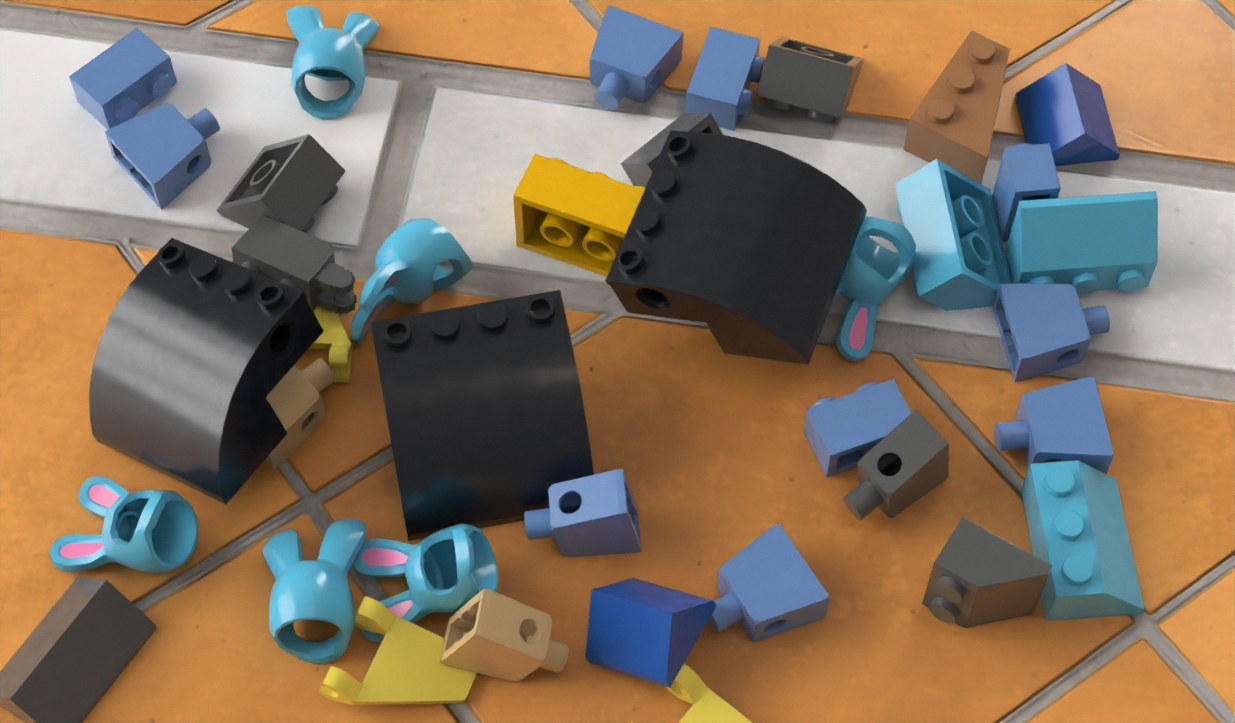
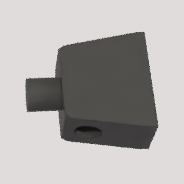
M915 410L857 463L859 485L843 497L845 505L859 520L865 518L877 507L890 518L897 516L949 477V443Z

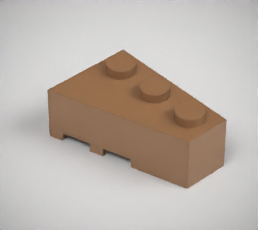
M971 30L910 117L903 150L929 163L938 159L982 184L1010 48Z

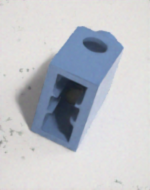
M609 5L590 57V82L594 86L599 87L595 93L596 101L607 109H616L623 97L639 103L647 102L682 60L683 32Z
M165 103L105 131L113 158L160 209H163L210 167L212 162L205 140L218 132L220 126L215 116L207 108L186 119L173 104Z
M1005 283L999 285L993 311L1014 382L1024 381L1080 363L1084 360L1089 347L1090 335L1109 332L1110 319L1107 308L1105 306L1082 308L1076 288L1071 284Z
M1095 376L1027 392L1021 397L1016 412V421L996 422L994 426V437L998 451L1023 448L1027 470L1032 463L1079 460L1107 474L1114 457Z
M623 469L552 484L548 489L549 508L525 511L524 513L528 539L555 537L562 555L566 557L642 552L638 508Z
M777 523L718 570L717 588L722 597L714 601L716 608L708 623L718 633L739 622L750 640L758 642L826 617L830 596L780 523Z

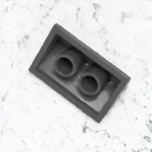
M77 577L0 671V707L25 723H83L157 629L156 625L107 580Z

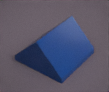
M1064 63L1016 93L1015 101L1026 143L1032 145L1050 143L1055 166L1119 159L1120 154L1101 86L1069 64Z
M636 578L592 589L586 658L589 663L670 688L714 612L716 604L713 600Z

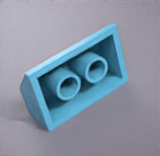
M935 159L895 183L899 202L897 204L898 213L904 227L912 234L916 244L912 266L914 289L919 298L946 311L993 307L999 285L1012 283L991 190L944 162Z
M1156 191L1019 201L1005 250L1012 283L1071 284L1076 288L1077 294L1081 295L1090 294L1097 290L1120 289L1122 291H1134L1141 287H1148L1158 263V198Z
M1079 460L1030 464L1021 492L1033 555L1052 565L1041 593L1046 621L1143 614L1145 609L1117 479Z

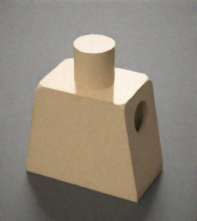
M321 358L302 371H299L294 365L266 397L288 433L265 459L273 469L278 467L326 418L323 398L319 392L335 382L336 378L331 368Z
M484 588L449 617L440 663L507 681L519 682L539 667L560 673L566 664L569 647L567 644L549 639L552 627V618L549 614Z

